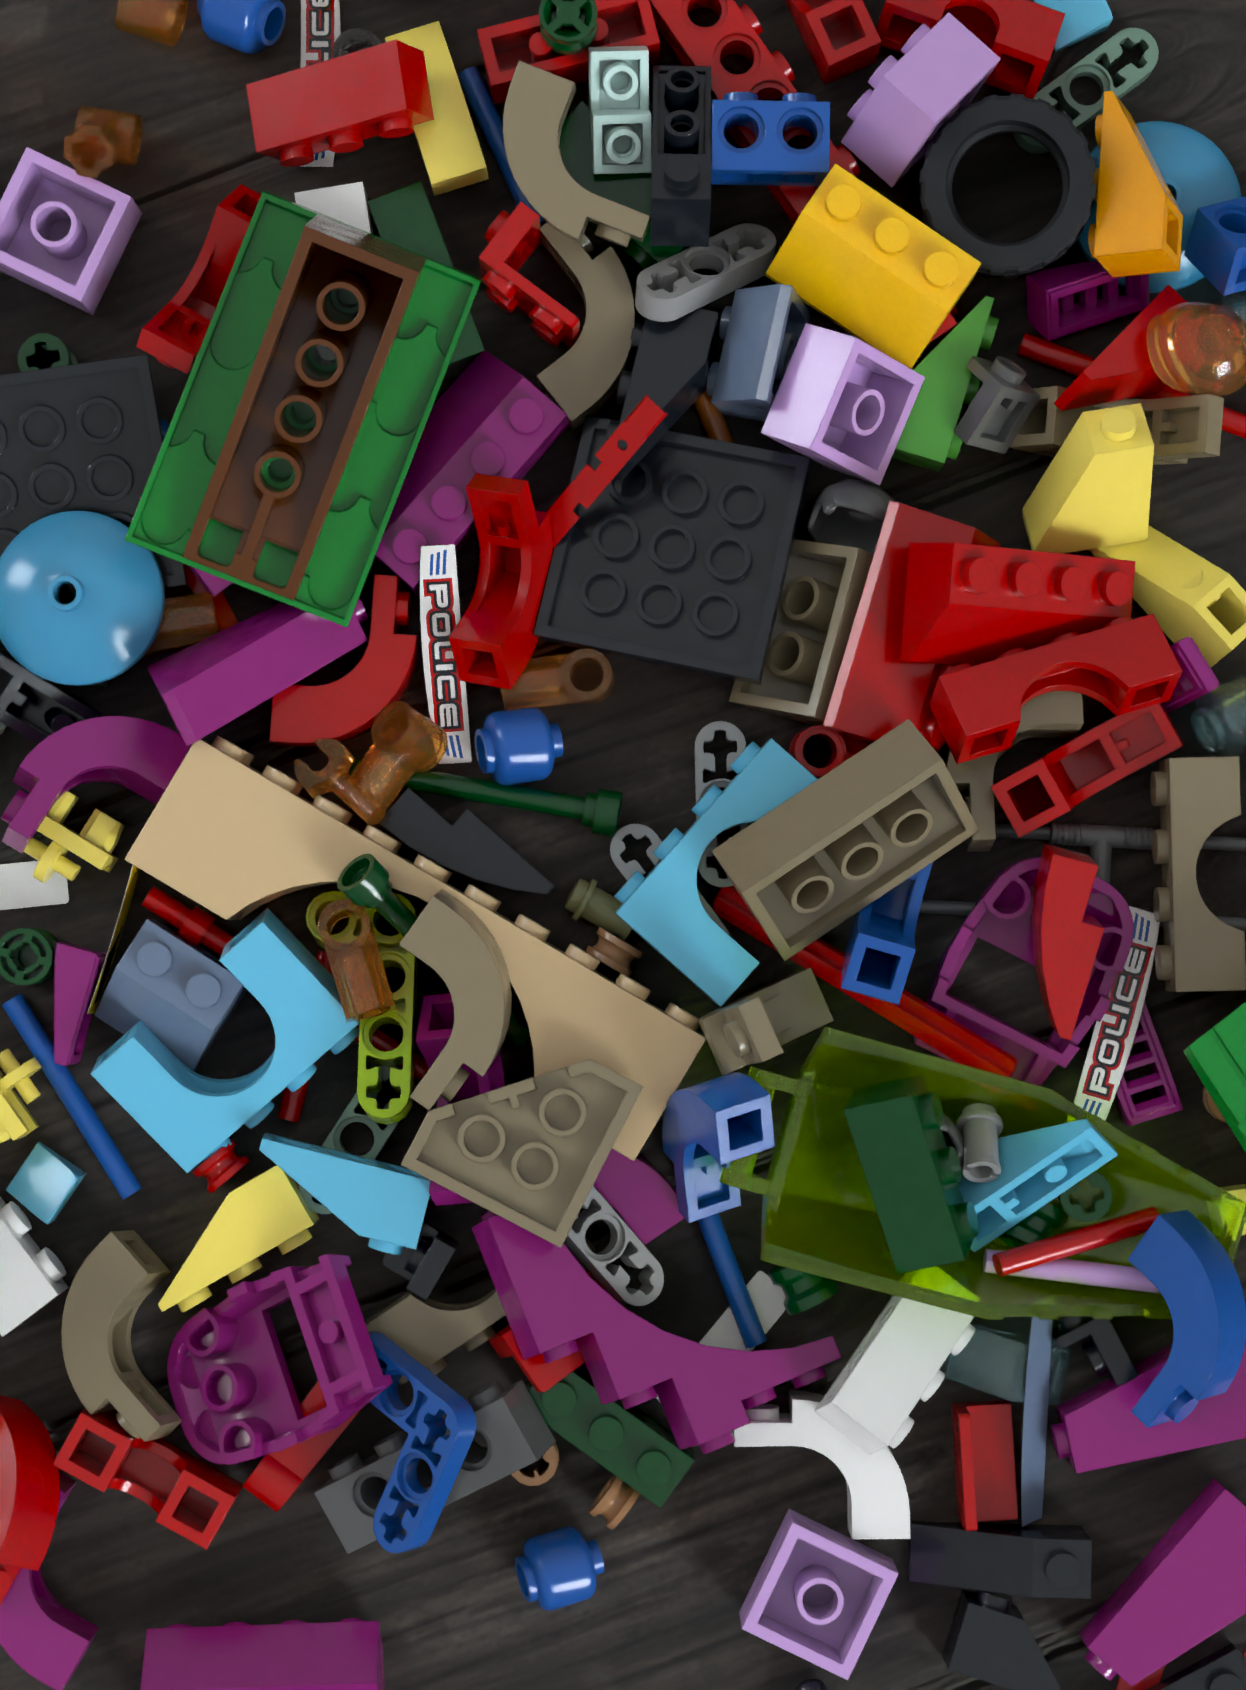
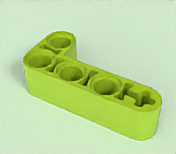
M341 891L325 892L315 897L307 908L306 922L313 938L319 946L328 951L362 953L357 1077L358 1101L368 1117L375 1122L386 1125L397 1123L407 1116L413 1103L410 1095L414 1091L418 958L399 945L404 938L400 933L394 936H386L377 931V921L381 914L375 908L368 909L364 905L356 906ZM394 893L416 915L410 901L404 896ZM339 909L349 914L348 926L339 934L329 935L319 929L320 919L326 912ZM387 967H396L405 973L406 977L403 986L398 991L389 994L381 993L375 989L374 981L379 971ZM384 1024H394L403 1030L402 1042L392 1051H380L373 1047L372 1044L374 1032ZM371 1063L390 1067L391 1086L395 1092L401 1093L400 1098L390 1099L389 1109H381L377 1100L370 1098L371 1093L381 1091L383 1076L379 1067L370 1069ZM403 1064L402 1070H398L392 1067Z

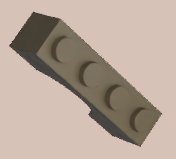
M1239 756L1168 758L1159 761V771L1152 772L1150 779L1151 803L1153 806H1160L1161 829H1154L1152 833L1154 864H1162V887H1156L1153 896L1154 917L1156 922H1163L1164 945H1157L1155 950L1157 979L1165 980V991L1171 992L1246 990L1244 931L1225 924L1208 909L1200 895L1196 880L1197 859L1206 839L1217 827L1241 815Z
M585 1234L587 1247L595 1253V1247ZM564 1242L565 1246L569 1249V1251L572 1253V1255L575 1257V1259L579 1262V1264L582 1266V1268H583L585 1271H587L588 1269L586 1268V1266L579 1260V1258L573 1253V1251H572V1250L566 1245V1243ZM495 1288L483 1297L465 1303H447L429 1296L425 1300L409 1291L371 1316L365 1324L368 1331H378L384 1334L436 1375L448 1366L443 1358L461 1345L464 1346L467 1352H470L483 1344L496 1333L492 1324L506 1314ZM402 1375L399 1383L403 1385L409 1380Z

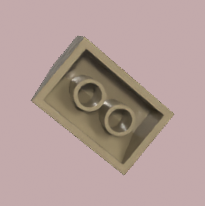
M794 539L761 685L734 680L729 702L812 725H823L874 554L857 547Z

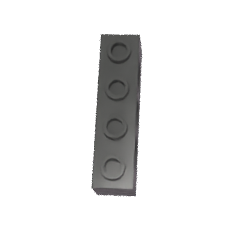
M523 1380L504 1389L496 1381L467 1398L476 1416V1431L483 1435L488 1448L479 1445L473 1439L444 1507L538 1461L556 1442ZM443 1414L442 1418L445 1420L447 1415ZM448 1428L446 1430L445 1435H450V1430ZM403 1429L390 1434L373 1446L376 1451L375 1454L362 1460L358 1452H355L333 1464L327 1469L331 1478L314 1492L347 1554L377 1540L373 1530V1518L384 1492L378 1477L388 1482L408 1436ZM420 1459L416 1469L417 1478L421 1486L429 1490L433 1480L432 1471L428 1463ZM404 1513L399 1514V1518L402 1519Z

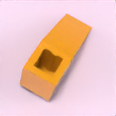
M1105 91L1103 114L1097 115L1095 121V136L1100 148V164L1094 174V184H1097L1094 199L1097 203L1096 223H1092L1088 231L1090 253L1113 278L1180 271L1183 215L1131 114L1113 91Z

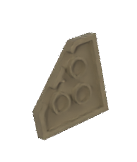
M588 1059L428 1111L401 1165L561 1248L644 1086Z

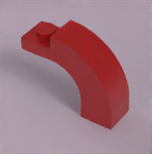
M240 184L217 205L206 240L191 272L172 300L142 328L136 345L137 348L154 356L161 364L167 367L176 368L185 374L192 370L261 194Z
M476 473L466 486V491L480 545L478 580L468 609L448 638L460 681L512 690L526 668L538 642V638L534 636V630L553 555L552 528L549 512L535 511L527 480Z
M374 574L370 638L362 659L351 672L341 679L325 685H291L273 696L270 742L276 745L320 746L343 741L370 728L382 719L400 699L415 670L419 655L420 639L417 635L398 634L399 625H409L411 592L401 591L402 582L398 576Z
M1162 703L1123 715L1114 716L1014 771L990 787L1020 838L1071 811L1077 804L1102 789L1182 747L1184 743Z
M0 1395V1605L21 1568L34 1571L39 1570L54 1532L60 1496L59 1468L52 1465L57 1456L47 1428L34 1411L22 1400Z

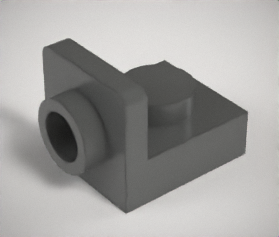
M972 356L966 367L983 382V385L975 398L970 402L954 433L966 445L1005 454L1041 396L1024 381L1027 375L1026 372L1013 361L1001 356H997L994 361Z

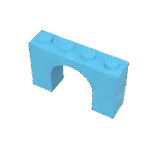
M772 738L761 748L752 741L730 765V768L737 775L722 791L714 784L691 809L699 818L686 833L683 834L675 827L655 849L653 854L661 861L646 878L636 871L614 896L622 903L614 913L718 1006H722L757 967L759 962L721 929L703 908L697 891V869L701 856L709 843L725 829L739 824L754 823L818 780Z
M268 908L224 946L219 959L260 1002L272 1021L275 1032V1049L259 1068L247 1075L232 1079H215L200 1075L186 1067L140 1020L98 1057L90 1073L186 1173L191 1171L201 1161L207 1160L221 1147H227L228 1144L231 1146L232 1143L228 1137L243 1124L249 1129L258 1125L274 1108L275 1105L271 1100L286 1087L291 1092L299 1089L316 1072L317 1067L313 1064L329 1049L334 1055L340 1053L359 1034V1029L356 1026L360 1021V1005Z

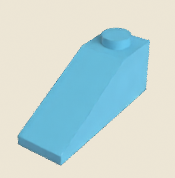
M1088 1119L998 1138L1001 1174H997V1179L984 1183L972 1182L963 1176L961 1169V1181L958 1182L964 1202L970 1201L973 1204L979 1224L978 1236L974 1238L970 1249L975 1253L1118 1156L1114 1146Z
M265 1132L259 1150L356 1234L370 1238L368 1247L396 1255L402 1254L403 1247L416 1250L430 1196L429 1179L405 1167Z

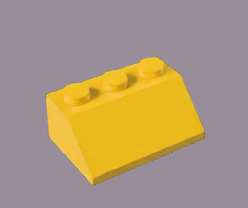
M835 163L801 212L766 271L765 276L777 284L793 286L804 303L854 337L911 369L973 280L981 262Z

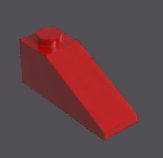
M1168 284L1053 404L1061 411H1067L1159 393L1177 375L1186 383L1210 358L1202 349L1218 331Z

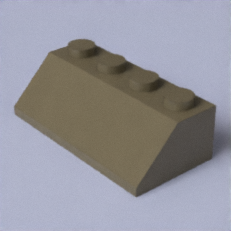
M907 719L713 849L712 853L782 959L786 961L971 837L979 829L943 759L914 724Z

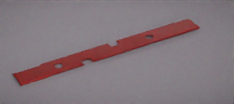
M648 394L595 454L602 462L598 468L594 470L587 464L547 511L549 512L552 528L553 549L580 518L573 511L574 508L581 503L588 509L668 415L649 398ZM619 440L626 441V450L618 447Z

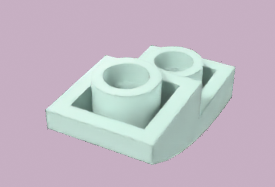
M647 46L588 47L593 174L651 173L649 50Z

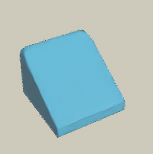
M1106 0L1032 1L1065 13L1054 46L1055 52L1106 31L1113 20Z
M38 1142L6 1191L48 1225L56 1220L87 1173L41 1142Z

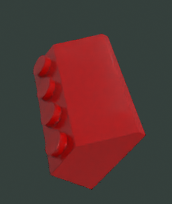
M890 501L823 725L870 745L909 719L938 753L946 740L930 708V702L938 677L956 665L900 661L909 542H955L999 547L1000 543L977 528L900 502Z
M909 542L900 661L947 665L969 663L975 666L996 660L1001 654L1014 648H1025L1027 651L1047 645L1065 633L1077 632L1081 635L1102 629L1107 623L1117 618L1131 617L1136 561L955 542Z

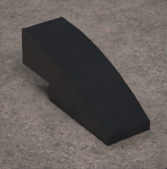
M408 788L378 821L379 824L409 847L438 864L473 879L512 890L548 895L555 887L468 809L451 825L418 794Z

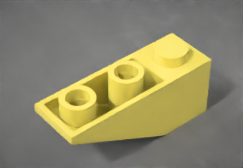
M1148 525L1147 541L1089 550L1095 557L1136 561L1133 599L1148 615L1154 614L1162 631L1173 643L1187 636L1189 638L1192 637L1210 668L1246 638V591L1229 573Z
M275 1165L228 1193L158 1303L161 1311L163 1312L177 1304L183 1313L212 1296L208 1285L226 1275L231 1283L234 1284L262 1267L258 1259L260 1255L276 1246L284 1255L313 1238L308 1228L313 1226L320 1218L316 1212L309 1209L299 1191V1184L280 1167Z

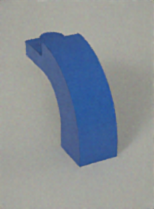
M933 862L854 914L842 967V989L899 1005L916 951V925Z
M733 1072L675 1091L666 1103L667 1106L664 1110L662 1125L663 1152L674 1163L679 1213L688 1223L741 1206L737 1159L775 1147L770 1094L746 1074Z
M1187 1209L1158 1215L1127 1259L1160 1291L1168 1305L1173 1322V1344L1169 1358L1131 1411L1147 1428L1173 1421L1175 1424L1179 1423L1195 1409L1199 1400L1225 1393L1239 1369L1245 1348L1246 1305L1238 1274L1227 1252L1217 1238Z

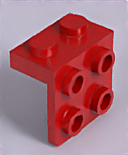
M520 201L511 214L503 210L492 222L484 236V239L489 244L478 257L482 282L487 286L484 293L503 310L512 313L516 307L533 320L530 328L550 345L557 347L562 341L569 347H572L580 336V320L572 312L518 273L541 243L540 215Z

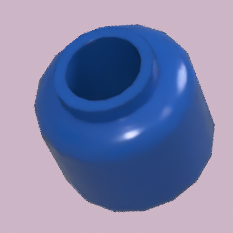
M197 0V11L201 17V26L207 38L245 54L252 55L263 51L267 46L273 45L278 41L285 26L286 8L281 0Z
M536 707L492 712L484 721L483 728L477 729L475 732L477 761L482 773L491 774L494 781L501 785H513L546 779L553 770L555 758L563 755V739L560 727L557 723L549 724L543 711Z
M566 1526L527 1539L523 1544L522 1556L515 1558V1570L525 1600L528 1603L535 1601L541 1609L552 1611L593 1597L597 1585L596 1575L604 1573V1562L595 1539L586 1541L577 1528Z

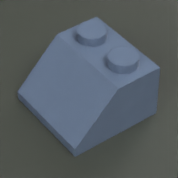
M776 284L735 290L732 306H725L719 325L720 340H724L720 362L714 361L712 363L707 378V394L712 396L711 403L723 415L765 422L806 323H811L812 314L793 286Z
M146 919L116 966L94 1016L122 1034H125L141 1020L186 1067L195 1072L247 989L219 961L220 958L198 945L196 947L177 935L178 932L159 919Z

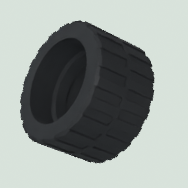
M1011 93V96L998 97L996 94L984 97L982 101L971 105L969 103L959 109L958 114L943 123L938 129V134L934 141L929 143L924 155L923 169L920 170V201L927 226L981 262L977 274L989 278L990 276L1004 277V279L1017 278L1019 275L1041 271L1048 264L1057 262L1076 243L1083 232L1091 214L1097 184H1094V174L1096 172L1094 157H1091L1089 153L1088 142L1082 131L1079 132L1072 123L1073 120L1067 114L1051 107V103L1040 98L1038 100L1024 97V94ZM1000 133L1022 134L1041 143L1054 157L1062 177L1061 201L1052 220L1034 236L1013 243L989 241L972 232L959 217L952 197L953 177L961 158L977 142Z

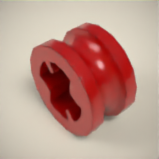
M233 1139L230 1140L231 1146L229 1144L227 1147L222 1146L192 1172L196 1178L204 1177L207 1179L208 1187L206 1190L210 1194L219 1189L251 1161L247 1155L241 1157L236 1154L235 1146L237 1144Z

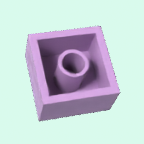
M949 12L932 29L923 23L902 47L901 51L905 54L902 58L897 60L892 55L886 58L868 81L874 90L868 89L847 114L854 122L841 140V143L891 187L925 155L929 143L934 141L938 134V129L946 120L952 119L958 114L959 109L972 102L1001 60L998 55Z
M26 147L0 200V271L93 315L143 213L131 196Z
M806 323L760 433L829 469L880 486L925 377L856 337Z
M788 1509L739 1611L741 1628L848 1680L899 1573L892 1558Z

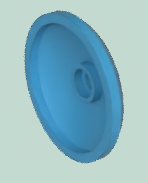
M1148 121L1137 123L1136 126L1183 215L1180 271L1149 274V293H1160L1168 284L1174 290H1179L1204 278L1202 273L1184 256L1197 209L1240 198L1239 182L1227 157L1203 134L1184 125L1172 122ZM1097 145L1090 155L1094 157L1095 167L1099 168L1100 148ZM1095 200L1083 232L1077 240L1080 249L1089 262L1097 260L1092 257L1088 244L1089 227L1092 223H1096L1097 203ZM1125 277L1118 279V285L1125 287Z
M66 511L49 515L32 523L22 530L7 546L0 557V640L11 656L25 669L43 679L59 684L75 686L92 685L113 679L135 665L148 651L155 640L163 618L165 605L164 583L159 565L153 553L148 549L124 540L129 529L127 526L99 513ZM73 584L76 589V597L71 603L63 605L59 599V591L64 585Z

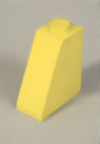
M1141 403L1082 412L1022 508V517L1032 551L1064 554L1147 541L1154 443Z

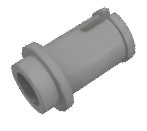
M975 1103L968 1105L962 1110V1115L958 1117L956 1127L962 1132L964 1137V1165L962 1166V1173L967 1180L972 1182H990L998 1178L997 1174H1001L998 1135L1003 1130V1120L997 1114L996 1109L989 1104Z

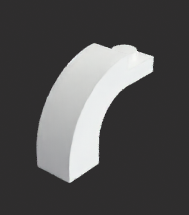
M789 1390V1413H779V1406L774 1404H761L745 1410L750 1423L732 1431L735 1442H733L734 1447L798 1446L809 1448L825 1455L835 1463L846 1480L848 1530L852 1539H910V1507L907 1488L901 1470L889 1446L869 1455L820 1417L814 1410L824 1395L807 1391Z

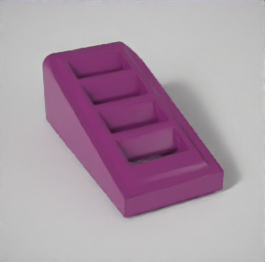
M1098 260L1054 267L1026 275L1028 321L1034 329L1050 341L1144 310L1150 304L1149 274L1124 276L1126 295L1118 296V279L1123 277L1113 278ZM1102 284V299L1097 300V286ZM1079 292V303L1074 304L1073 294Z
M1187 636L1170 645L1183 672L1170 700L1162 703L1167 713L1219 687L1218 679L1192 637L1189 638Z
M56 942L54 949V1063L63 1066L77 1064L81 1060L94 1014H87L107 955L104 952L67 942Z
M1145 1000L1138 1023L1139 1029L1136 1031L1133 1044L1143 1041L1146 1051L1129 1056L1124 1072L1150 1064L1153 1074L1125 1082L1122 1075L1114 1101L1121 1123L1126 1126L1136 1125L1183 1109ZM1095 1020V1022L1091 1026L1092 1031H1094L1097 1020ZM1158 1087L1159 1097L1133 1104L1131 1094Z

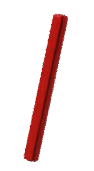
M735 887L722 888L714 899L713 911L718 916L777 951ZM818 938L788 958L804 969L811 968L813 974L996 1087H1003L1017 1067L1018 1061L1014 1056L904 989L899 1005L842 989L841 975L845 953L821 938Z

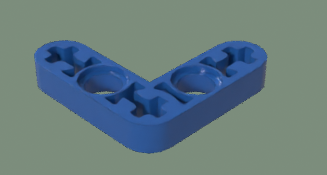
M368 1331L380 1367L385 1368L382 1370L383 1375H390L393 1382L372 1399L370 1403L408 1433L375 1510L373 1530L378 1543L383 1549L390 1553H402L420 1548L431 1537L474 1439L477 1428L476 1416L472 1406L466 1399L387 1336L378 1331ZM402 1375L411 1382L413 1388V1400L409 1407L403 1404L398 1395V1383ZM443 1414L447 1415L445 1420L442 1418ZM447 1428L450 1430V1435H445ZM420 1459L425 1460L432 1471L433 1480L429 1490L424 1489L417 1478L416 1469ZM404 1513L403 1518L400 1519L399 1514ZM403 1529L407 1531L406 1535L403 1534Z

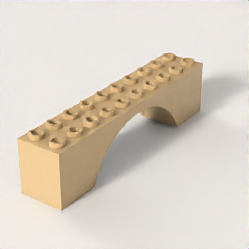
M217 735L212 744L202 739L193 743L124 860L225 920H241L260 906L298 890L337 883L343 869L352 860L363 854H372L388 870L389 881L392 883L393 889L416 896L428 903L441 889L445 890L478 916L494 936L501 949L507 965L510 982L521 1002L528 1023L533 1047L534 1077L591 1059L644 1086L612 1149L635 1161L665 1110L669 1097L678 1088L706 1040L704 1034L697 1031L700 1025L698 1022L699 1018L672 1002L663 1011L646 1000L651 992L650 989L621 973L614 982L596 971L600 963L598 959L572 943L565 952L548 943L546 939L551 931L525 915L519 914L515 922L496 912L502 902L476 886L469 884L465 892L460 891L447 883L452 872L419 854L414 863L398 854L403 843L376 827L368 824L362 833L350 826L348 823L353 816L352 813L320 795H317L313 803L301 797L299 793L304 785L276 768L267 765L263 773L249 766L254 755L227 739Z

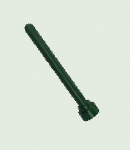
M357 758L349 765L351 777L358 781L403 789L410 788L414 791L582 820V826L592 828V834L614 837L617 832L623 792L600 788L598 794L587 792L586 797L518 785H501L490 780L365 758Z
M363 854L352 860L341 872L337 881L338 889L354 905H364L368 909L375 908L405 937L418 917L391 891L392 883L389 881L388 870L372 854ZM511 1012L505 1039L513 1047L524 1049L531 1043L529 1029Z

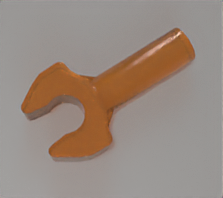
M317 738L315 743L329 759L328 765L321 771H312L307 764L296 759L294 761L297 781L314 799L317 795L321 796L333 791L368 825L374 826L384 818L386 809L349 775L350 767L355 761L353 755L337 740Z

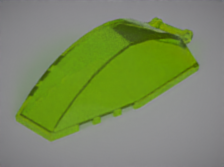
M826 1026L795 1078L753 1066L750 1067L748 1076L759 1083L770 1094L771 1105L775 1090L790 1093L767 1178L752 1174L758 1153L731 1161L729 1167H722L719 1178L721 1183L763 1194L762 1261L987 1320H1000L1003 1317L1058 1319V1316H1090L1094 1319H1113V1316H1144L1148 1319H1172L1168 1305L1160 1291L1159 1293H1150L1011 1275L1000 1277L994 1273L983 1272L985 1249L1005 1251L1013 1248L998 1237L975 1253L970 1249L965 1261L897 1274L843 1110L856 1088L923 1074L928 1091L937 1093L943 1113L955 1125L966 1106L984 1103L993 1106L1003 1120V1130L998 1135V1138L1088 1119L1114 1146L1118 1156L1096 1170V1172L1101 1173L1108 1180L1112 1189L1113 1202L1109 1211L1096 1221L1080 1222L1071 1218L1064 1211L1058 1197H1056L1049 1203L1062 1210L1068 1216V1220L1064 1228L1055 1231L1053 1236L1152 1206L1158 1210L1159 1214L1187 1209L1217 1238L1234 1264L1246 1220L1245 1202L1194 1172L1162 1156L1148 1145L1111 1126L1112 1124L1073 1104L1052 1089ZM1082 1179L1078 1182V1190L1074 1193H1069V1199H1077L1082 1208L1091 1206V1196L1100 1193V1188H1092L1087 1179ZM1145 1234L1065 1258L1135 1267L1127 1259Z

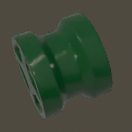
M541 0L539 7L541 36L549 48L556 53L574 55L586 50L595 40L598 29V13L595 0ZM563 26H573L576 29V31H574L573 29L564 28L560 31L559 29Z
M1048 1202L998 1236V1238L1013 1248L1049 1238L1054 1235L1055 1231L1064 1228L1068 1216Z
M819 1248L802 1252L782 1262L768 1272L773 1285L781 1287L786 1296L783 1305L789 1316L806 1311L831 1298L839 1291L834 1278L826 1276L822 1269L824 1258Z

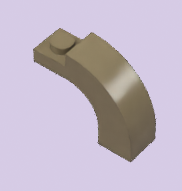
M519 61L505 101L503 137L511 172L527 201L549 225L581 243L589 221L598 225L595 232L596 236L615 244L627 247L630 238L643 242L651 222L649 215L589 192L570 176L563 164L560 137L565 118L576 92L575 83Z
M545 223L540 227L541 243L579 291L585 305L586 318L582 332L570 350L536 377L538 387L544 395L567 414L568 426L573 431L585 422L586 415L592 416L608 401L619 385L622 371L627 369L631 357L629 353L632 344L631 334L635 322L634 299L626 271L611 246L592 260L589 255L595 249L585 233L581 243L563 235L548 223Z
M1060 386L1033 388L1041 397L1009 447L1029 453L1055 457L1082 412L1141 403L1154 443L1153 465L1187 464L1189 458L1220 456L1224 398L1212 394L1160 399H1123L1061 411L1053 403L1067 388Z
M1053 691L1031 699L1021 708V721L1011 747L1026 740L1037 738L1076 737L1084 724L1082 694L1072 691ZM949 749L945 765L961 796H964V802L979 829L978 832L966 839V852L990 851L996 840L994 792L990 786L993 785L996 762L1009 749L956 764Z
M443 889L431 898L399 944L439 974L449 989L454 1006V1024L451 1036L440 1055L410 1095L412 1099L428 1110L432 1108L440 1096L450 1103L471 1074L461 1067L463 1063L482 1077L497 1057L505 1040L512 1004L511 983L507 965L494 936L473 911Z
M811 968L787 975L729 1002L698 1019L722 1075H727L746 1065L764 1062L784 1053L782 1045L834 1021Z
M134 1230L111 1231L85 1259L70 1286L62 1316V1351L69 1379L87 1411L93 1415L116 1409L118 1411L116 1418L122 1428L131 1436L146 1442L167 1437L183 1421L141 1373L135 1362L131 1347V1329L139 1306L171 1271Z

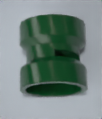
M17 928L6 933L0 939V974L7 981L16 985L41 984L51 980L54 977V949L56 942H59V940L51 932L42 928Z

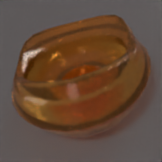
M1185 302L1169 308L1163 314L1154 316L1148 323L1146 341L1150 362L1160 380L1172 389L1196 394L1222 396L1239 390L1246 383V322L1233 310L1213 303Z

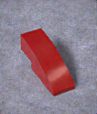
M1043 844L1034 890L1032 912L1033 954L1040 993L1050 1024L1060 1038L1071 1040L1104 932V927L1094 916L1084 914L1098 865L1089 855Z

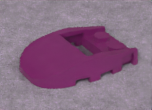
M1031 857L1014 862L994 877L943 951L926 999L927 1004L1014 1056L1018 1061L1017 1067L1009 1081L1002 1088L1036 1105L1044 1097L1039 1087L1058 1064L1066 1068L1080 1049L1078 1044L1095 1020L1100 1022L1111 1003L1108 996L1117 972L1123 971L1128 958L1134 932L1133 918L1126 900L1113 886L1100 877L1095 876L1084 914L1094 916L1104 927V932L1071 1040L1060 1038L1053 1029L1048 1041L1045 1042L950 994L949 989L977 938L1035 966L1032 912L1035 880L1041 857ZM914 1036L916 1045L970 1071Z
M326 1254L318 1257L319 1264L310 1267L289 1266L271 1272L270 1276L253 1282L243 1281L226 1290L228 1297L213 1309L203 1308L189 1319L176 1334L168 1356V1383L178 1416L183 1420L181 1426L190 1445L200 1456L215 1464L232 1465L285 1450L314 1436L338 1428L393 1383L390 1375H383L346 1269V1267L352 1264L349 1256ZM290 1299L327 1405L306 1417L303 1415L269 1310Z

